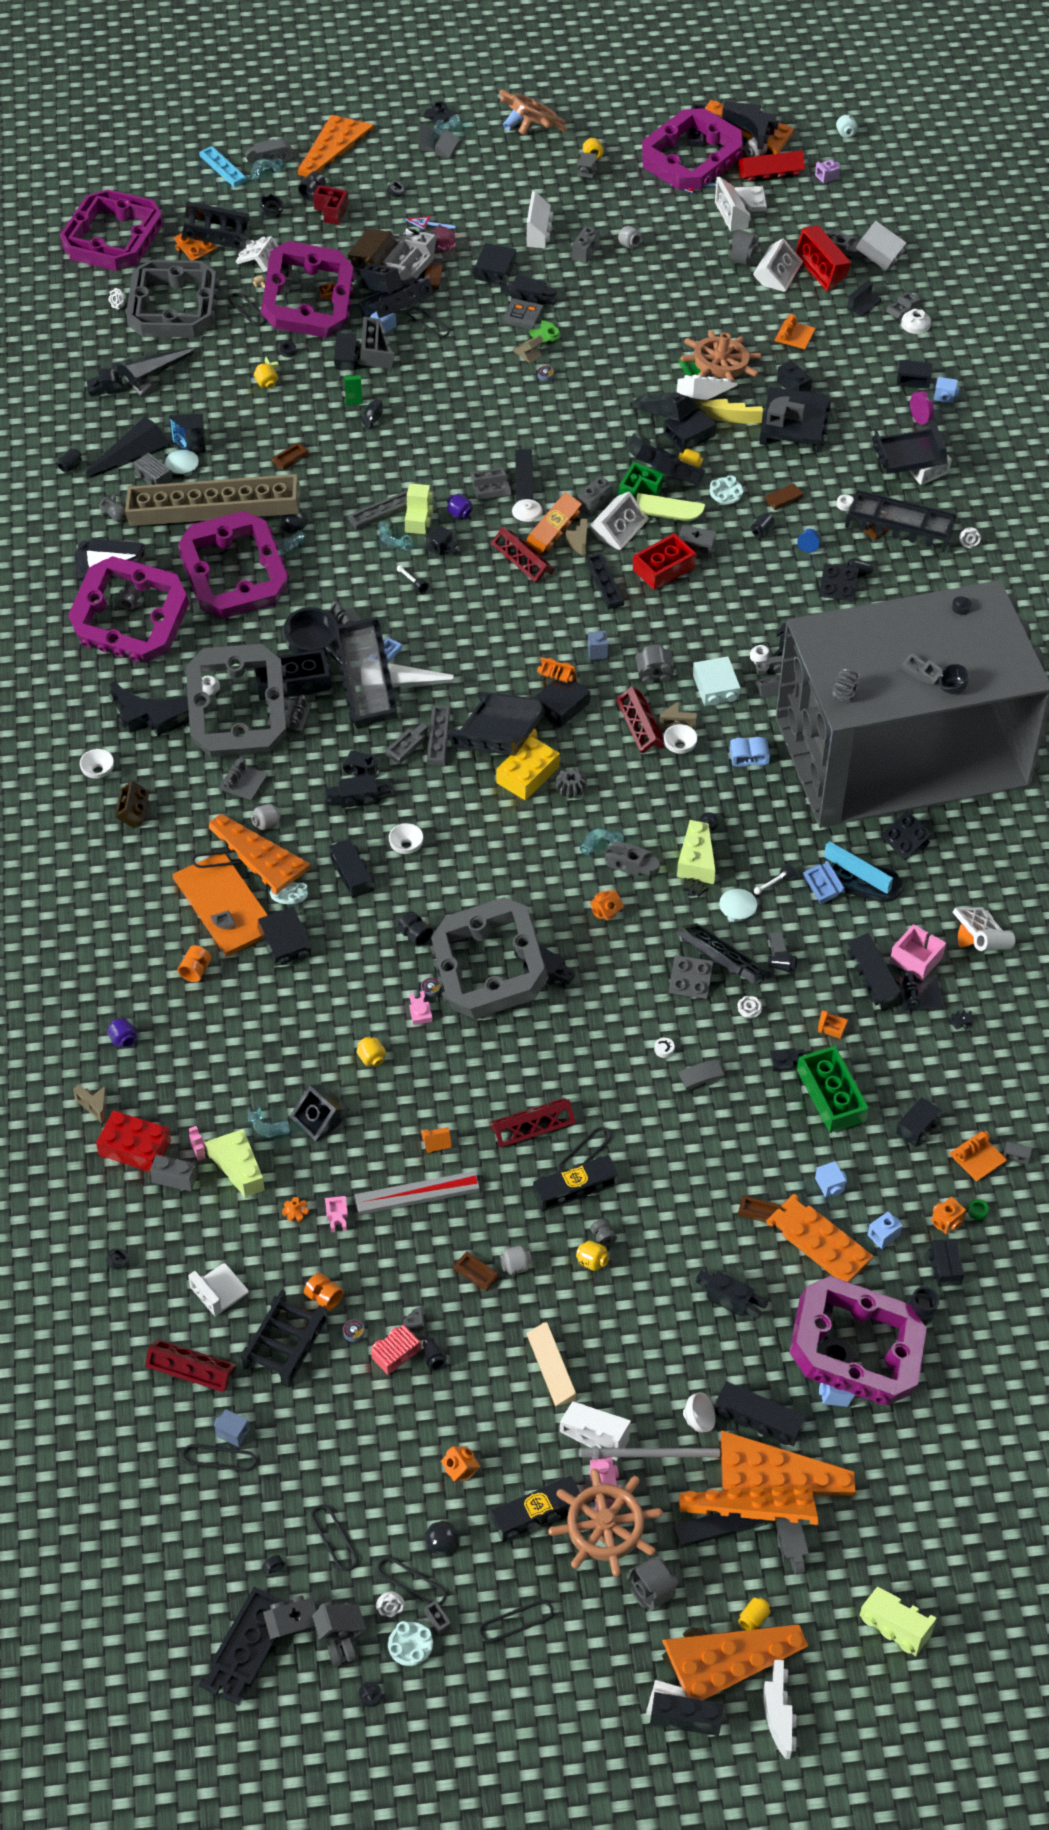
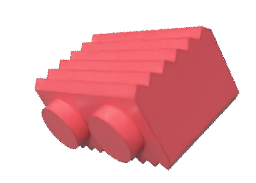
M405 1325L399 1328L396 1327L391 1330L389 1336L384 1340H378L374 1343L371 1349L372 1359L389 1375L421 1350V1342Z

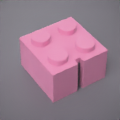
M913 924L893 946L890 963L904 971H913L916 978L923 981L943 958L946 942L931 934L927 949H925L928 932Z

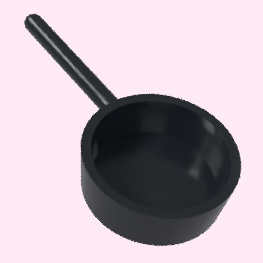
M305 607L294 611L288 616L284 623V635L287 646L293 654L324 649L325 655L329 654L339 665H342V659L339 660L337 652L333 649L335 644L334 633H336L335 626L337 624L331 614L320 608ZM352 668L353 679L357 683H362V677Z

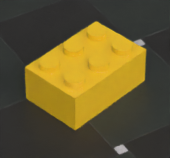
M530 736L515 756L510 755L496 769V783L526 801L559 768L560 753Z

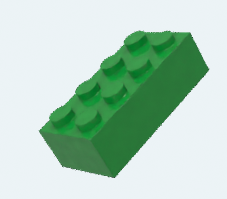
M836 1046L799 1057L797 1072L829 1133L867 1122L869 1108Z

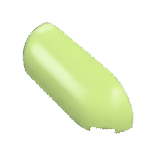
M637 494V502L640 509L650 516L680 521H693L703 513L705 504Z

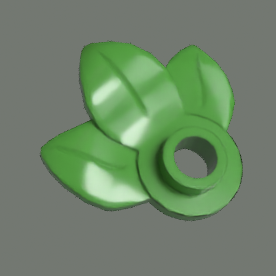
M543 320L541 321V328L529 330L533 338L541 335L542 343L557 341L561 336L559 329L554 324Z

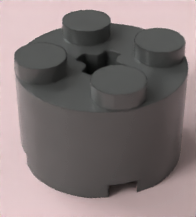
M737 230L731 241L732 250H729L728 259L736 263L752 266L753 255L757 254L759 249L757 244L759 235Z
M650 645L643 648L644 651L640 654L639 652L636 654L635 660L639 678L643 681L644 685H650L655 681L666 683L671 680L674 666L669 648L664 649L663 645Z
M660 1556L651 1557L627 1572V1581L631 1580L633 1584L630 1590L636 1601L644 1609L649 1607L648 1611H652L675 1597V1587L678 1586V1581L673 1574L668 1572L664 1560Z

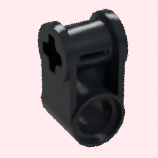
M350 751L342 767L347 774L356 776L372 775L376 778L380 773L377 767L378 758L375 755L358 751Z

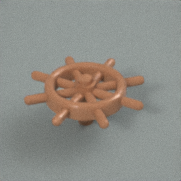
M503 89L500 90L501 102L508 104L513 110L524 117L518 130L520 133L527 135L533 122L546 128L556 127L563 132L567 131L566 121L558 117L553 110L544 104L522 94H510Z
M711 330L708 332L709 337L699 342L686 338L684 341L686 345L695 348L694 354L682 355L680 360L682 362H694L701 370L698 374L705 377L708 374L717 378L731 379V382H735L734 377L744 372L754 377L758 375V371L748 367L749 360L761 359L762 355L761 353H749L741 344L744 341L741 336L736 340L730 339L731 335L728 333H721L720 337H716L714 331Z
M594 1468L591 1470L593 1486L582 1491L577 1497L572 1496L563 1489L557 1491V1496L571 1505L568 1512V1521L565 1525L550 1527L548 1533L551 1536L569 1533L571 1541L579 1550L571 1562V1566L574 1569L579 1568L588 1556L596 1560L610 1561L613 1576L619 1577L621 1569L618 1559L628 1555L635 1547L648 1555L655 1554V1548L641 1539L644 1520L661 1517L663 1511L660 1508L642 1511L639 1502L631 1494L639 1484L640 1480L637 1476H633L623 1489L615 1485L602 1484L599 1470ZM605 1498L616 1499L610 1509H607ZM596 1499L599 1512L588 1506L587 1503ZM624 1504L631 1511L628 1514L617 1515ZM581 1511L593 1520L577 1522V1517ZM634 1522L635 1526L631 1533L618 1524ZM595 1529L588 1540L584 1539L579 1532ZM613 1533L626 1541L615 1546ZM599 1540L602 1543H606V1547H599L595 1544Z

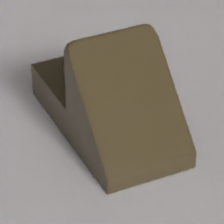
M540 335L514 348L513 351L528 363H532L541 357L538 344L542 343L543 339Z
M581 519L580 526H577L576 531H566V543L581 556L586 554L588 519Z
M676 702L660 714L659 729H668L673 725L681 724L696 730L697 713L678 712L679 702Z
M78 1084L73 1088L75 1100L103 1123L105 1121L107 1104L105 1087L93 1095L88 1088L84 1089Z

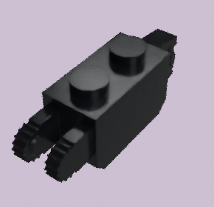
M518 276L514 281H503L500 287V292L511 295V300L514 298L540 305H554L556 303V298L554 297L556 290L546 287L545 281Z
M372 775L345 778L338 782V786L329 787L325 790L327 797L325 801L328 805H341L342 808L378 803V798L391 795L390 782H376L375 777Z
M539 945L549 977L546 984H554L557 980L567 985L570 984L575 978V972L565 965V959L559 954L549 951L545 946ZM515 949L514 955L522 961L523 970L529 973L526 959H521Z
M701 1270L696 1277V1283L701 1285L703 1290L707 1292V1298L710 1301L739 1316H744L746 1313L755 1318H760L762 1315L761 1310L751 1305V1303L760 1308H766L768 1305L766 1299L755 1294V1289L720 1271L711 1275Z

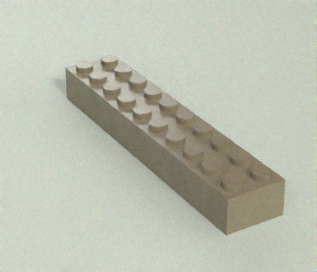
M297 474L129 486L127 489L125 513L129 526L206 521L242 511L256 517L299 514L301 487Z

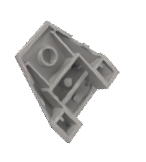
M420 232V235L407 233V236L393 234L397 244L381 265L398 268L401 280H406L410 277L417 279L433 261L436 235L426 232Z

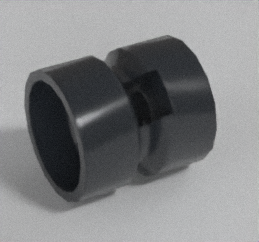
M312 171L298 185V192L305 200L311 201L317 186H326V180L319 172Z
M414 911L406 913L397 924V930L402 935L408 936V940L416 947L426 944L433 935V928Z
M919 1287L913 1292L909 1304L926 1326L933 1320L940 1299L933 1289Z

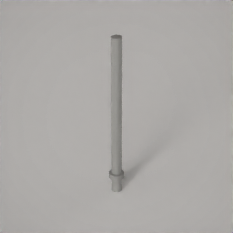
M592 1446V1448H580L579 1457H592L593 1460H597L598 1457H720V1449L598 1448V1446Z

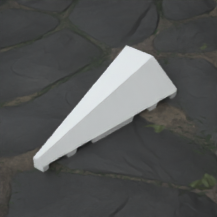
M363 659L361 676L364 690L384 688L379 661ZM388 663L393 687L400 686L404 689L455 682L454 675Z

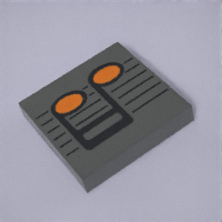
M513 298L502 318V323L534 329L543 311V305Z

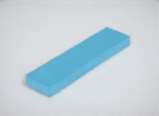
M213 146L200 151V157L234 188L247 182V177Z
M830 841L826 844L824 853L826 859L888 894L892 886L893 878Z

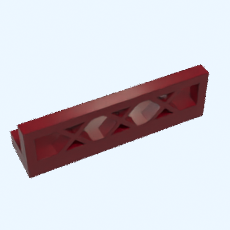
M503 526L491 542L495 548L536 583L539 582L545 572L552 575L555 570L553 566L513 531ZM502 536L505 537L506 545L504 546L497 544ZM511 547H516L517 555H510ZM526 556L528 565L522 566L521 557ZM538 566L540 570L534 576L532 574V567Z
M631 686L616 700L639 751L645 753L653 745L662 749L665 747L664 737L643 692ZM630 696L629 705L627 706L623 701ZM632 710H636L634 719L630 717ZM638 723H642L640 732L636 731ZM644 736H648L649 741L643 745Z
M562 1098L489 1123L491 1130L495 1131L499 1147H503L574 1124L576 1121L570 1100ZM567 1109L569 1120L564 1122L557 1120L559 1112ZM547 1116L551 1119L548 1127L542 1128L538 1126L540 1118ZM528 1122L533 1125L529 1133L522 1134L519 1132L522 1123ZM508 1128L514 1131L510 1139L502 1140L501 1130Z
M159 1339L149 1346L145 1367L221 1392L227 1390L229 1376L236 1370L237 1364Z

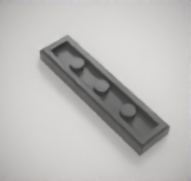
M408 491L348 515V520L358 530L407 509Z
M432 705L427 765L445 766L450 706Z

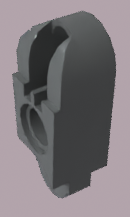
M272 139L254 143V147H250L245 154L247 161L250 163L262 162V165L289 161L293 157V150L287 140Z
M824 231L845 256L854 257L862 254L855 249L859 243L855 241L856 237L837 231Z
M619 841L612 843L605 851V864L612 869L639 876L640 873L650 876L659 872L660 862L657 857L652 856L651 851Z
M780 1517L777 1521V1539L783 1560L790 1559L795 1575L804 1574L803 1556L809 1553L801 1521L799 1519L798 1523H792L789 1519Z

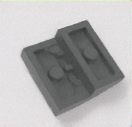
M503 467L470 473L478 500L511 495V488L507 482V475Z

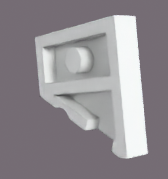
M763 186L734 187L736 192L739 193L741 201L744 202L750 212L766 211L767 206Z

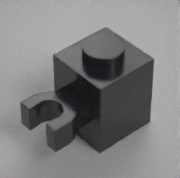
M437 525L426 536V549L439 556L445 551L453 556L458 552L455 549L458 543L452 540V532Z

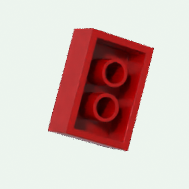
M675 533L633 555V571L653 590L695 568L696 553Z
M113 1110L96 1145L99 1156L150 1172L155 1156H164L171 1143V1136L168 1127Z

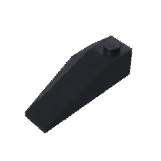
M678 392L640 396L629 403L630 407L681 421L701 407V403Z
M99 539L84 540L79 543L78 549L74 554L77 579L79 581L84 580L91 565L111 556L132 561L139 557L145 545L137 542Z

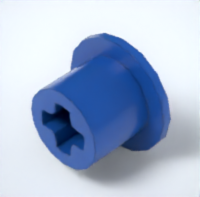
M806 529L798 537V547L804 552H814L817 550L820 541L816 530Z

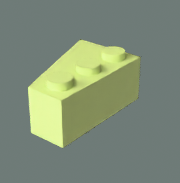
M689 821L678 861L677 877L690 880L693 878L695 881L699 879L700 882L714 884L715 865L708 823Z
M244 1129L205 1141L206 1155L218 1165V1168L229 1177V1180L245 1197L265 1191L262 1174Z
M877 1587L861 1608L860 1616L867 1625L879 1629L885 1638L894 1640L906 1653H912L914 1656H917L931 1637L937 1618L932 1615L927 1618L919 1614V1608L915 1606L908 1608L900 1604V1598Z

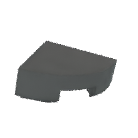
M229 910L211 916V921L217 927L226 930L236 929Z
M422 1307L412 1310L404 1319L403 1325L409 1330L424 1329Z

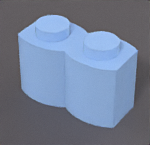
M736 738L730 741L729 749L733 766L743 767L769 764L770 753L767 738Z

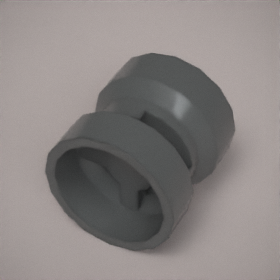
M608 1219L597 1220L590 1226L591 1233L596 1236V1243L608 1247L617 1240V1236L611 1230V1224Z
M349 1638L342 1640L337 1645L334 1643L327 1645L333 1667L340 1666L344 1661L351 1662L356 1660Z

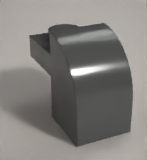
M581 152L580 159L577 161V177L594 178L597 165L596 154Z
M790 397L776 398L770 403L766 424L783 427L785 419L802 421L805 405L789 402Z

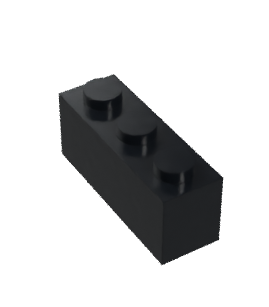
M350 839L329 846L330 859L351 898L372 892V883L375 882L371 872L367 871L364 858H360L358 847L353 845Z
M654 1692L650 1725L719 1736L724 1704Z

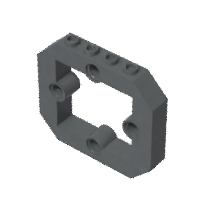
M149 260L137 267L132 272L126 311L128 326L142 337L195 338L212 327V321L216 318L214 310L217 309V300L215 299H218L217 288L220 286L219 278H216V271L202 261ZM147 283H169L175 289L182 288L185 284H201V289L197 292L198 314H178L175 309H166L162 314H143V309H147L150 306L149 290L146 288Z
M262 644L203 648L186 666L189 724L192 742L210 757L270 753L287 734L286 728H290L289 717L285 716V711L289 710L288 699L284 700V694L287 693V683H283V676H286L285 665L282 666L281 659ZM239 664L240 667L235 669L232 668V665ZM267 667L268 688L265 691L267 705L270 707L271 729L249 731L246 724L236 723L231 728V732L206 734L205 714L211 710V701L209 695L203 692L202 672L227 670L230 676L239 678L244 675L245 669ZM273 695L279 696L276 700H272L270 697ZM199 701H206L202 706L197 704ZM238 732L245 733L243 737L236 736Z
M503 897L445 916L431 937L433 945L430 946L433 957L436 956L437 958L434 964L437 972L441 974L438 980L441 988L444 987L445 989L442 992L445 1003H449L452 1010L473 1019L535 1000L549 978L527 906ZM515 922L518 935L514 937L513 945L518 956L521 959H526L529 973L505 981L499 976H491L485 981V987L464 994L460 981L462 971L457 960L454 958L451 943L471 936L477 941H483L490 936L492 929Z

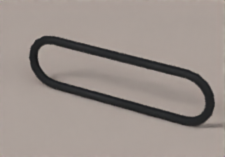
M235 292L229 296V301L251 324L255 326L265 324L266 318L243 294ZM234 295L242 296L264 321L262 323H254L231 300V297Z
M411 306L407 309L408 316L438 337L449 335L450 330L448 327L420 307ZM419 309L444 327L447 333L444 335L437 334L412 316L409 310Z
M232 850L196 854L192 858L193 865L198 868L241 864L244 862L234 861L210 865H198L195 863L196 857L236 852Z
M598 1127L594 1129L577 1147H575L560 1162L558 1169L562 1170L561 1167L563 1163L567 1159H569L595 1132H597L598 1130H605L609 1135L608 1139L596 1151H594L583 1163L589 1162L610 1141L612 1136L610 1130L605 1127Z
M190 1444L182 1451L183 1460L193 1465L250 1471L257 1463V1458L252 1452ZM191 1447L248 1454L253 1457L254 1462L248 1468L196 1462L186 1459L185 1452Z
M326 1505L316 1506L311 1512L312 1521L336 1565L343 1571L354 1569L358 1563V1557L333 1511ZM325 1508L329 1511L354 1556L355 1561L351 1567L347 1568L340 1565L314 1517L316 1510Z
M386 1557L378 1563L377 1570L383 1578L425 1603L431 1604L432 1602L382 1573V1563L392 1561L440 1589L443 1593V1599L438 1604L440 1606L445 1602L447 1596L444 1588L398 1560Z
M540 1600L487 1620L479 1627V1636L486 1642H494L543 1623L552 1617L553 1606L548 1601ZM538 1604H546L550 1608V1614L546 1618L495 1638L488 1639L482 1634V1629L485 1625Z

